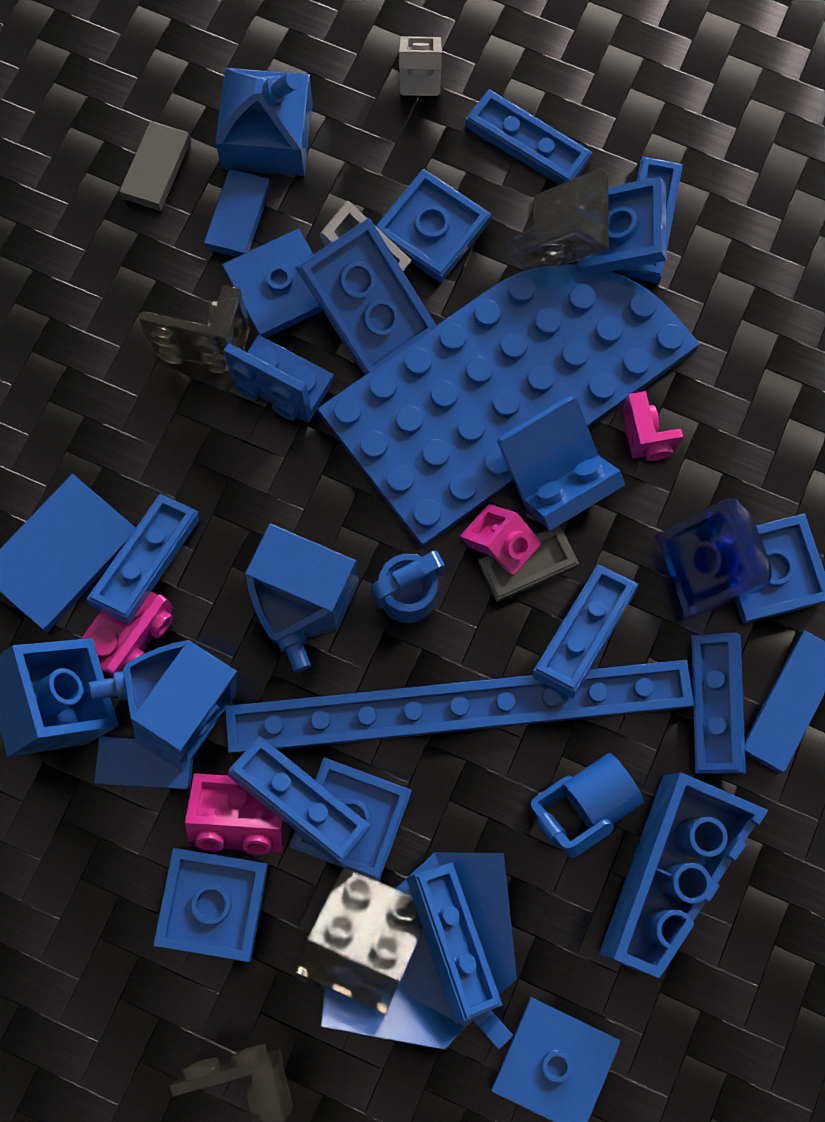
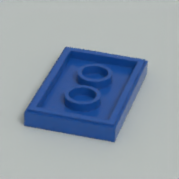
M370 218L365 219L295 266V269L364 376L372 373L436 328L435 322Z
M72 473L0 549V592L48 633L106 571L135 530V527Z

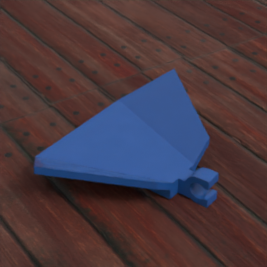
M434 852L410 876L453 862L500 995L517 980L504 853ZM406 880L328 952L321 1027L444 1050L473 1020L498 1049L513 1036L491 1010L466 1021L454 1022Z

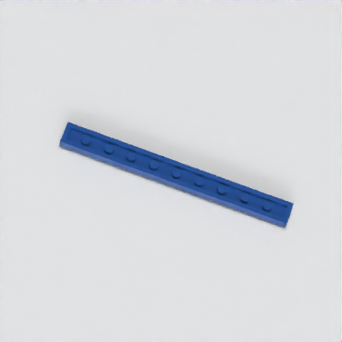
M687 660L591 669L574 699L533 678V675L231 705L225 706L228 752L233 755L243 754L259 735L277 750L686 709L693 707L694 702Z

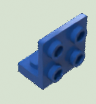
M260 335L257 336L248 352L229 343L223 351L229 372L235 384V389L251 400H257L260 397L273 404L272 408L279 415L292 421L297 417L309 423L334 382V374Z
M573 396L566 397L502 435L497 440L526 511L550 531L626 485L621 471L598 455L579 402Z

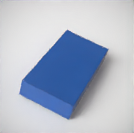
M229 169L204 242L206 250L239 257L250 251L271 188L270 179Z
M99 737L94 784L190 790L193 758L183 772L138 744L133 738Z

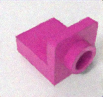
M646 391L628 394L621 412L632 458L646 456L647 460L656 461L671 456L683 439L682 430L675 429L656 433L659 430L658 412L654 405L649 406Z
M488 504L460 535L462 540L471 549L494 557L503 569L510 574H516L541 544L539 538L518 513Z

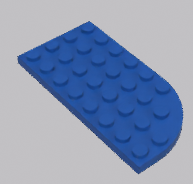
M574 264L537 267L513 275L491 287L435 326L434 330L372 373L363 376L317 408L318 415L417 543L424 549L514 483L497 443L499 437L568 396H573L578 400L589 429L624 404L628 394L642 391L697 351L700 343L662 300L645 287L625 276L612 271L604 273L580 272L578 265Z

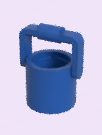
M433 551L423 557L417 554L406 553L393 557L384 564L379 574V580L371 585V594L379 609L383 608L389 617L398 622L414 623L423 620L432 612L436 604L438 577L445 574V564L437 551Z
M607 753L574 777L566 776L531 801V807L537 817L536 824L553 846L559 845L563 852L571 858L581 855L607 837L613 831L615 823L644 804L642 794L634 780L611 753ZM564 796L567 797L578 816L588 827V830L572 841H569L567 832L555 817L545 811V809Z

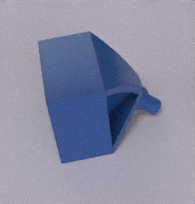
M225 68L216 135V147L222 170L232 169L244 172L305 176L313 106L310 74Z
M270 523L245 573L253 607L270 640L279 645L281 652L287 653L294 673L310 668L311 664L304 648V644L307 643L306 638L337 631L359 584L356 560Z
M93 638L12 645L0 654V735L2 736L7 757L86 745L118 726L110 698L92 701L89 682L104 679Z
M186 640L147 652L128 662L123 671L115 672L114 678L89 682L92 701L118 696L119 701L128 699L136 742L183 772L225 713V706H230L235 699L237 671L190 640Z

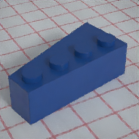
M684 773L663 775L598 955L642 974L660 978L694 926L693 921L706 901L711 900L720 886L718 882L731 862L737 860L746 846L744 842L755 825L761 823L768 810Z

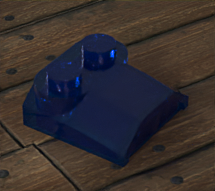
M726 498L654 535L656 542H659L684 612L682 614L684 619H691L745 595L760 593L769 585L772 576L771 563L752 515L744 509L737 499Z

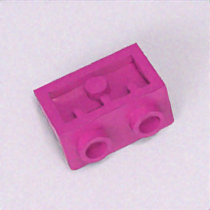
M151 591L129 625L100 612L81 639L93 638L102 670L114 678L115 672L123 671L128 662L145 654L143 651L153 637L158 639L166 632L173 619L170 613L174 607L168 599Z
M194 773L185 820L188 842L191 847H197L206 852H218L222 849L245 850L253 855L283 852L284 821L229 776Z

